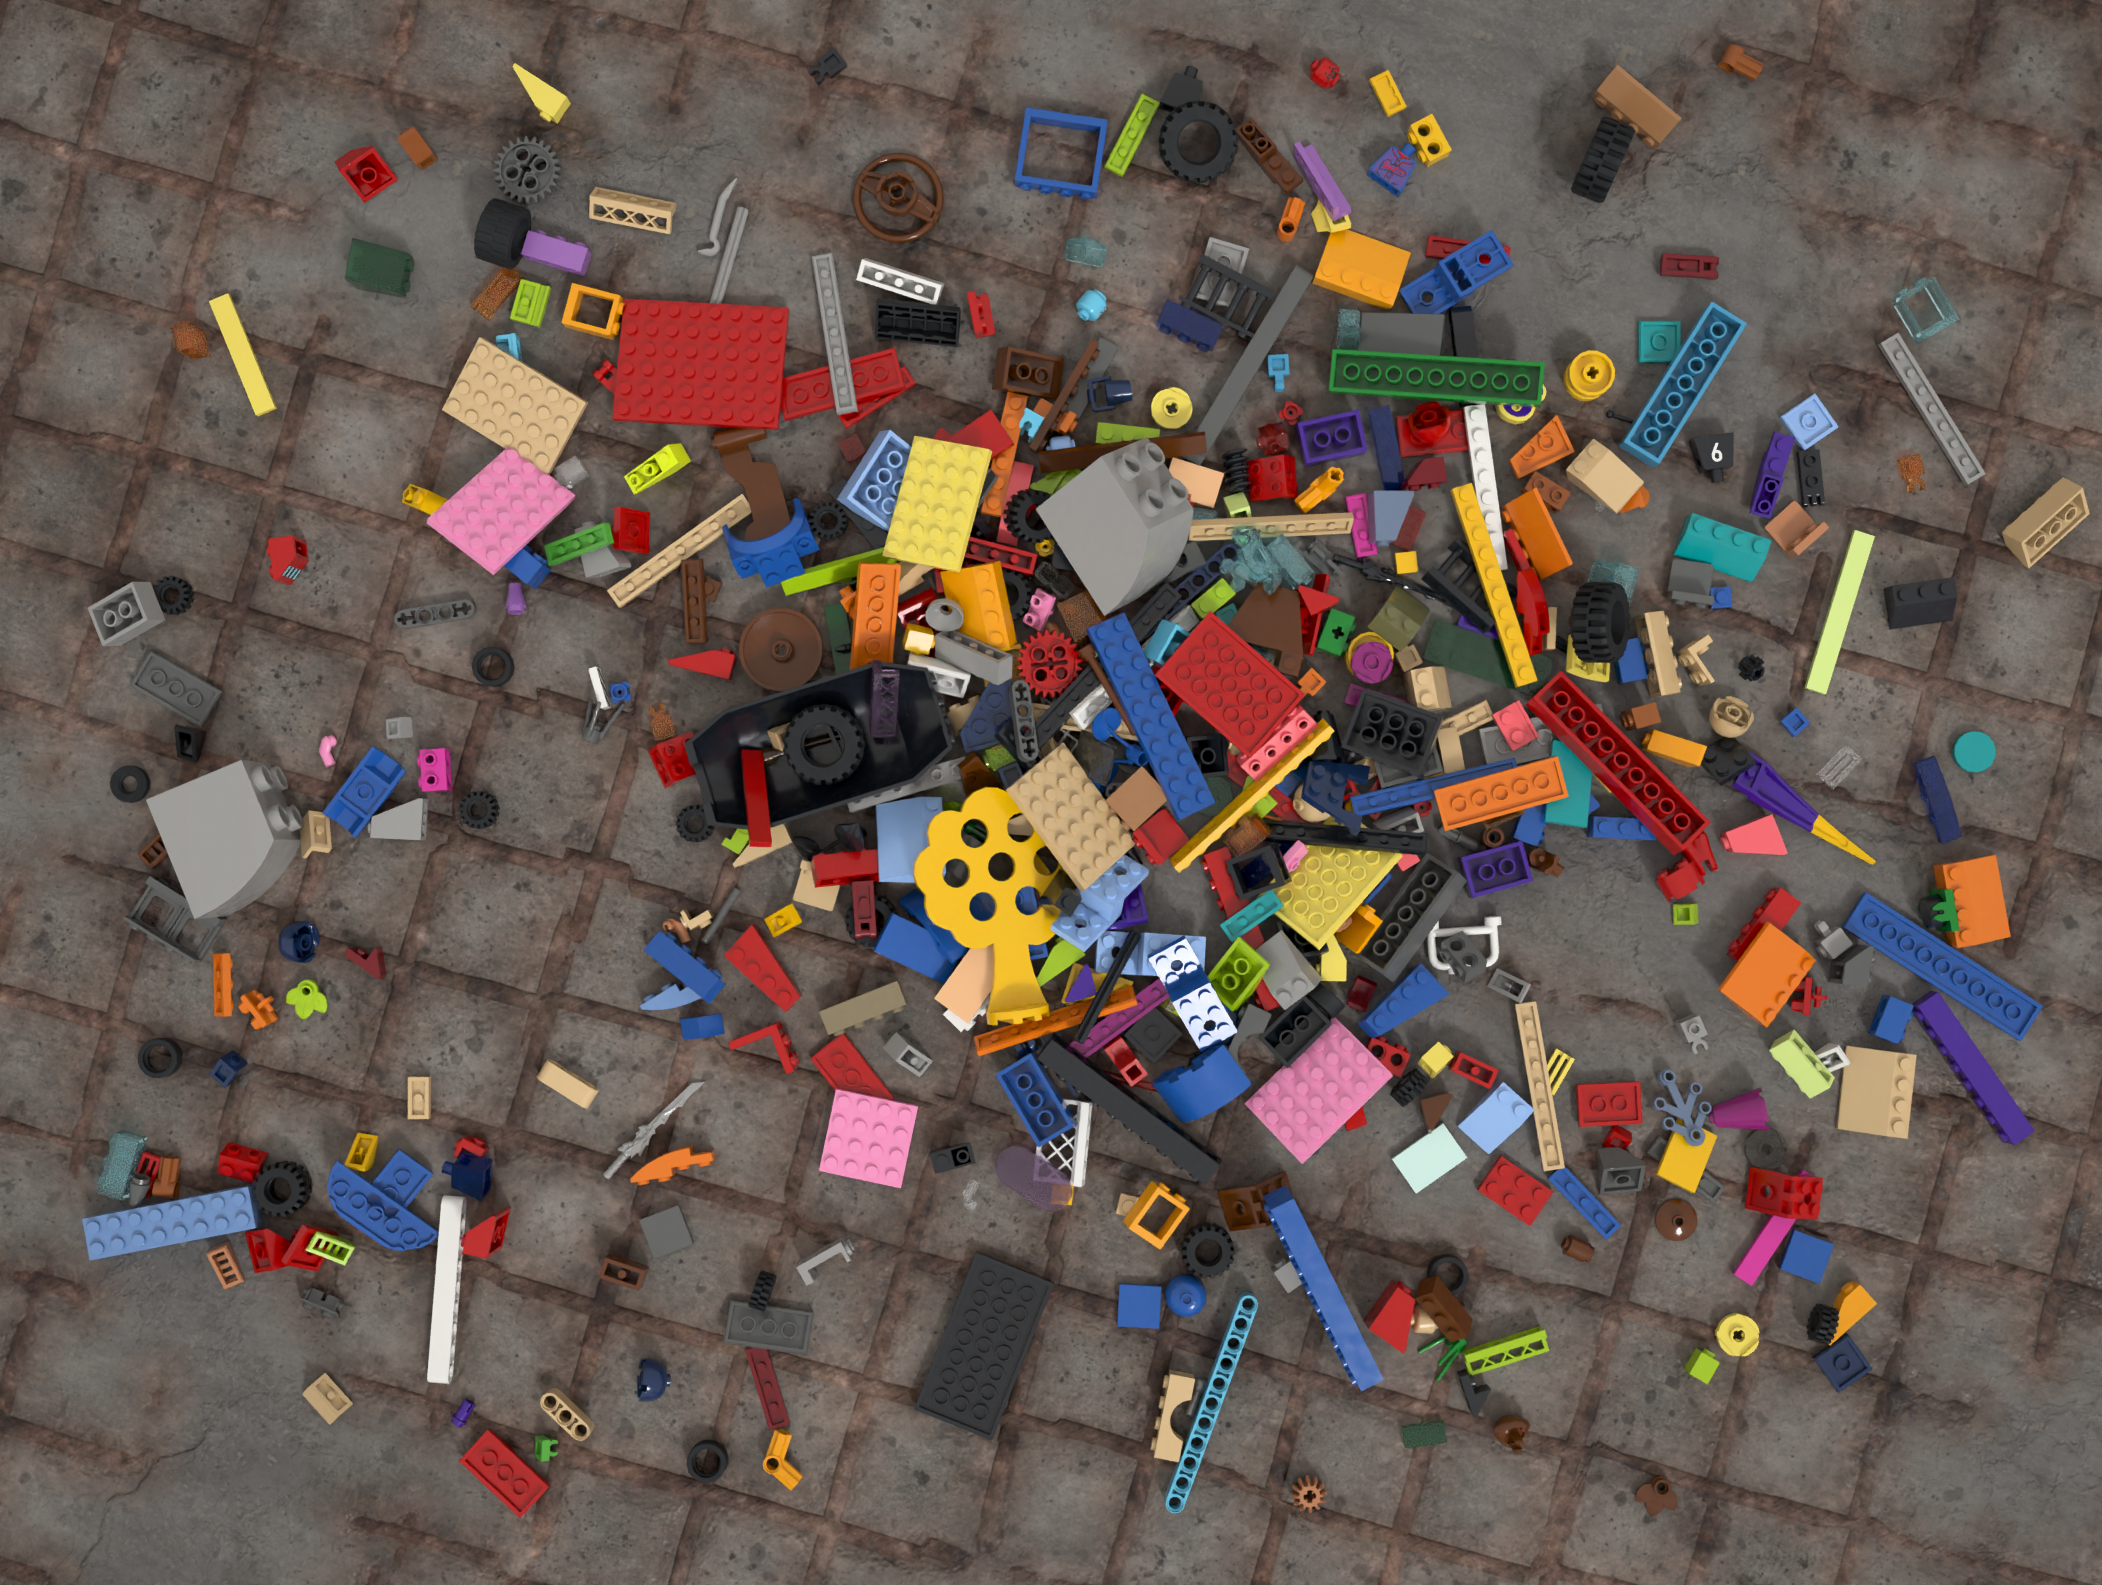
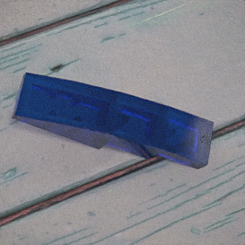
M1387 405L1368 410L1373 431L1372 437L1376 449V459L1384 491L1406 490L1400 487L1404 481V473L1390 407Z
M1931 756L1915 762L1921 797L1927 804L1930 821L1935 824L1938 842L1944 844L1962 837L1952 799L1936 757Z

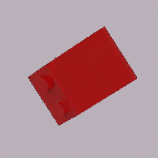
M933 587L898 604L897 614L905 630L907 623L932 628L927 623L925 615L929 604L938 599ZM932 628L934 636L941 632ZM935 646L934 648H930L929 655H924L927 657L936 658Z

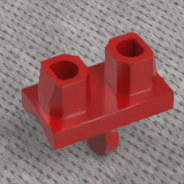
M1813 977L1802 979L1798 987H1796L1794 991L1804 992V1000L1792 999L1791 1010L1803 1012V1015H1810L1811 999H1814V1007L1820 1008L1821 1000H1827V996L1821 995L1822 987L1815 986V994H1812Z

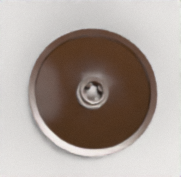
M773 608L758 614L747 624L740 638L739 656L745 672L755 683L765 689L782 692L804 685L815 676L823 658V642L818 629L805 615L788 608Z

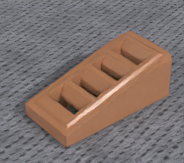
M229 1240L208 1249L206 1255L224 1290L245 1281ZM228 1259L227 1262L220 1264L221 1260ZM227 1267H232V1269L228 1271H223V1269ZM235 1273L236 1277L229 1280L226 1279L227 1276Z

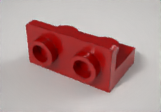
M975 291L967 292L975 339L995 335L988 294L976 296Z

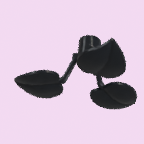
M859 822L838 824L834 828L838 840L824 849H819V845L807 837L797 836L792 840L799 853L805 859L812 862L813 856L825 853L841 842L854 852H861L864 849V839L867 836V832L859 825Z

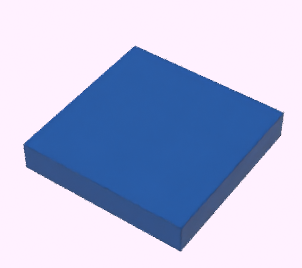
M1792 1229L1779 1269L1820 1284L1834 1244Z
M1119 1283L1117 1326L1159 1329L1161 1285Z

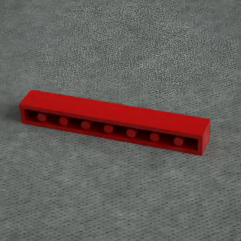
M1227 846L1204 854V860H1201L1204 871H1209L1211 879L1208 880L1213 892L1217 891L1219 899H1216L1219 910H1224L1227 918L1224 921L1250 904L1248 898L1240 900L1234 891L1233 879L1229 876L1226 869V861L1232 858ZM1258 925L1240 936L1253 949H1257L1265 943ZM1262 978L1255 990L1257 996L1254 997L1257 1007L1268 1011L1281 1006L1271 995Z

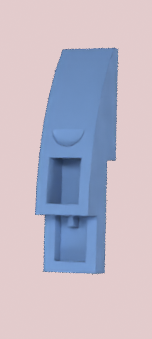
M716 969V971L722 975L721 971L719 969ZM671 982L662 987V993L657 996L652 993L644 998L643 1001L645 1003L640 1005L642 1010H664L686 1005L701 997L687 985L683 984L684 989H682L679 983L673 985Z

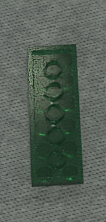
M1438 619L1434 621L1422 657L1423 660L1532 697L1546 685L1554 659L1541 654L1530 656L1538 681L1516 688L1499 640Z

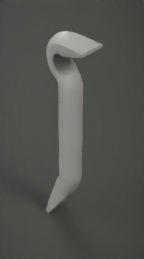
M737 178L719 196L709 234V240L711 243H714V247L712 249L698 250V253L701 255L713 256L720 250V242L717 236L726 201L738 182Z

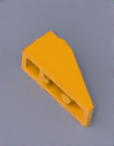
M1854 1281L1846 1283L1836 1297L1833 1308H1836L1839 1312V1320L1837 1321L1839 1326L1836 1327L1837 1333L1834 1334L1835 1338L1828 1345L1834 1343L1877 1304L1865 1289Z

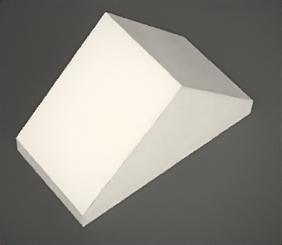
M1828 1043L1814 1052L1830 1072L1851 1063L1837 1044Z

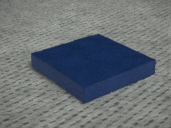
M1847 1333L1812 1357L1838 1393L1872 1370L1870 1364Z

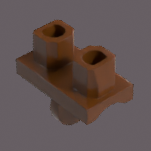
M1533 848L1528 854L1529 867L1548 876L1551 874L1556 878L1564 870V867L1558 863L1561 858L1555 854L1544 851L1541 848Z

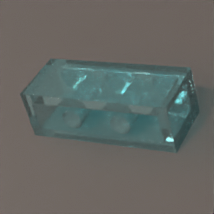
M125 1130L115 1132L109 1142V1146H111L109 1154L106 1155L103 1161L104 1171L97 1181V1194L118 1200L129 1198V1180L136 1172L147 1137Z

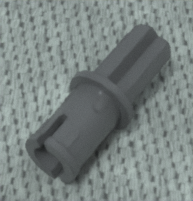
M1443 824L1438 829V833L1454 841L1455 845L1458 843L1471 850V852L1476 850L1480 842L1465 834L1462 829L1458 830L1455 828L1444 831Z

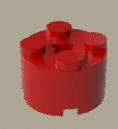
M1684 857L1675 862L1676 865L1669 870L1666 867L1656 873L1657 878L1655 882L1668 902H1672L1671 897H1675L1677 900L1696 890L1698 882H1701L1702 885L1705 883L1704 878L1692 859L1687 860Z

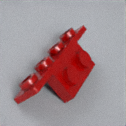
M1316 574L1312 589L1327 593L1330 585V575ZM1300 597L1304 656H1313L1317 646L1318 631L1321 627L1322 613L1310 617Z

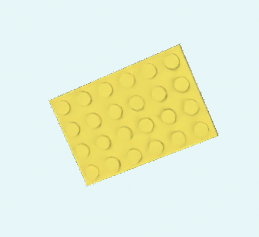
M914 436L882 556L960 573L992 451L980 447Z
M1332 816L1323 823L1325 825L1340 826L1334 822ZM1361 823V827H1360V828H1368V827H1366L1364 824ZM1305 845L1308 853L1300 860L1298 867L1294 871L1289 872L1292 882L1273 889L1284 905L1273 914L1320 950L1402 858L1401 853ZM1266 892L1259 894V896H1258L1257 898H1259L1260 896H1262V895L1265 894Z

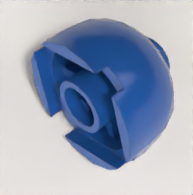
M1179 1274L1173 1277L1165 1289V1300L1168 1308L1174 1314L1182 1317H1191L1198 1314L1206 1302V1289L1203 1282L1191 1274Z

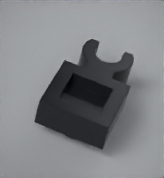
M833 48L818 60L819 67H813L809 70V75L820 74V77L815 80L816 84L820 85L824 82L826 75L832 79L847 67V63L836 49Z

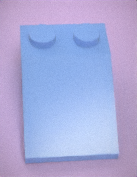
M1498 1079L1457 1127L1487 1154H1490L1524 1123L1534 1109L1509 1086Z

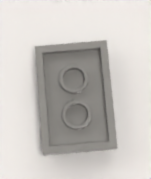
M1210 237L1204 255L1242 274L1249 248ZM1212 269L1211 273H1208L1195 299L1208 302L1220 279L1218 277L1219 272ZM1231 279L1230 282L1226 283L1216 303L1217 306L1228 309L1237 291L1238 282Z

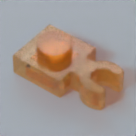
M1918 454L1897 460L1902 480H1909L1907 485L1908 492H1915L1914 484L1919 486L1920 491L1924 490L1926 484L1920 479V476L1925 474L1921 455Z
M662 702L659 703V712H655L653 706H649L650 714L655 717V720L649 722L656 742L677 736L671 716H664L666 708Z

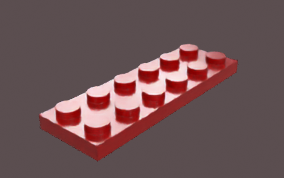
M895 348L850 360L857 402L905 389ZM829 366L783 378L781 408L785 421L836 408Z

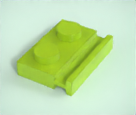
M521 279L510 319L541 328L552 288Z

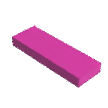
M1366 493L1346 496L1347 513L1352 512L1354 517L1351 533L1356 558L1377 555L1376 544H1369L1368 501Z

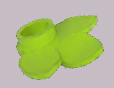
M302 980L286 996V1003L295 1005L296 1014L301 1019L308 1018L314 1010L322 1013L327 1011L326 996L319 992L318 984L314 980ZM304 988H308L310 993L306 992Z

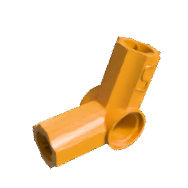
M1331 467L1310 484L1306 491L1294 500L1298 509L1306 514L1320 501H1324L1333 494L1344 480L1343 471L1340 468Z
M775 1429L763 1461V1468L767 1473L773 1474L789 1490H792L803 1477V1474L785 1459L793 1434L784 1429ZM770 1458H775V1459H777L778 1462H779V1465H777V1466H772V1465H770L768 1459H770Z

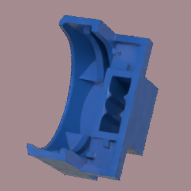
M800 498L793 499L795 513L792 520L783 529L769 537L753 541H743L731 535L727 524L722 527L731 561L737 574L742 579L760 573L767 588L805 573L800 557L820 549Z

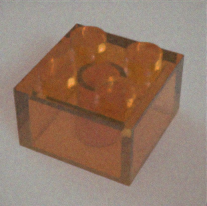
M1088 590L1057 604V609L1074 643L1089 638L1086 629L1110 619L1108 614L1103 615Z

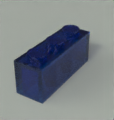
M1168 299L1156 323V327L1159 328L1160 332L1166 335H1170V333L1178 336L1177 339L1187 344L1191 342L1197 345L1196 348L1204 352L1208 350L1213 351L1224 326Z

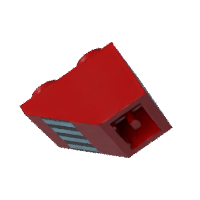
M294 535L268 539L269 545L266 546L268 557L271 558V566H269L270 576L274 581L285 585H292L309 562L307 543L305 540Z

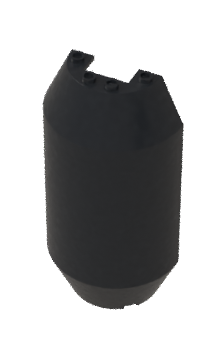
M877 661L720 712L684 744L689 763L694 767L705 804L702 806L708 825L748 830L741 751H762L764 748H774L767 731L791 723L795 715L815 705H835L848 711L856 718L864 733L865 747L863 759H861L858 768L844 780L830 785H817L803 780L799 775L797 776L793 772L792 767L787 764L786 755L778 757V760L774 761L775 763L766 765L763 756L771 828L915 783L953 749L952 745L956 744L953 733H949L947 729L951 727L948 715L944 716L941 709L945 707L942 696H937L934 685L937 684L934 672L929 673L927 667ZM818 725L808 732L805 741L829 735L825 725ZM830 726L833 733H836V728ZM838 740L839 747L843 752L844 746L842 741ZM833 742L806 749L810 759L819 764H830L839 758Z

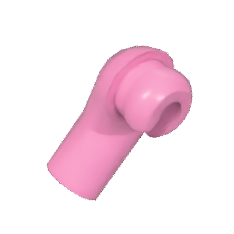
M333 735L323 737L319 747V754L326 767L336 763L330 752L331 747L337 744V740Z

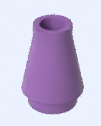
M521 583L509 584L505 606L508 614L519 615L525 613L526 603Z

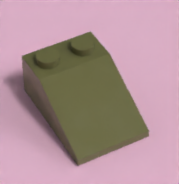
M1396 585L1367 627L1401 652L1413 639L1430 609Z

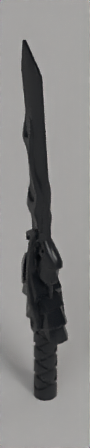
M1336 553L1333 556V562L1360 570V574L1367 576L1366 580L1377 581L1378 583L1388 582L1391 585L1396 583L1401 585L1403 589L1416 591L1423 594L1427 599L1437 600L1452 607L1434 590L1397 576L1391 568L1386 569L1383 567L1379 569L1365 557H1362L1361 562Z

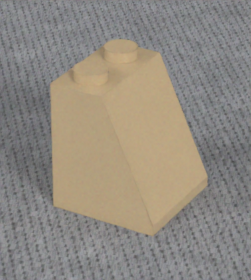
M1431 666L1410 670L1403 674L1407 699L1410 705L1427 711L1452 708L1444 667Z

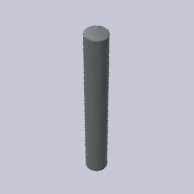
M733 888L701 941L706 944L710 942L741 893L739 889Z

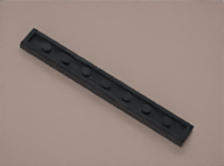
M1261 819L1258 841L1295 844L1299 840L1304 845L1426 856L1428 834L1360 828V832L1357 835H1353L1349 832L1351 829L1346 826Z

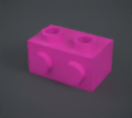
M450 749L420 750V755L417 756V763L421 767V775L418 782L422 792L453 790Z

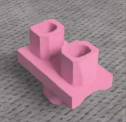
M1037 588L1035 594L1032 595L1031 605L1024 616L1023 622L1038 631H1043L1049 615H1052L1054 612L1052 607L1056 597L1046 593L1041 588Z

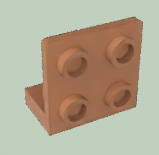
M1792 501L1764 526V530L1790 559L1800 555L1829 529L1825 522L1816 524L1796 501Z

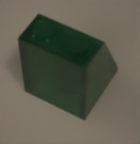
M352 238L345 280L358 290L406 298V293L410 291L411 287L409 280L410 272H413L415 262L413 257L407 252Z

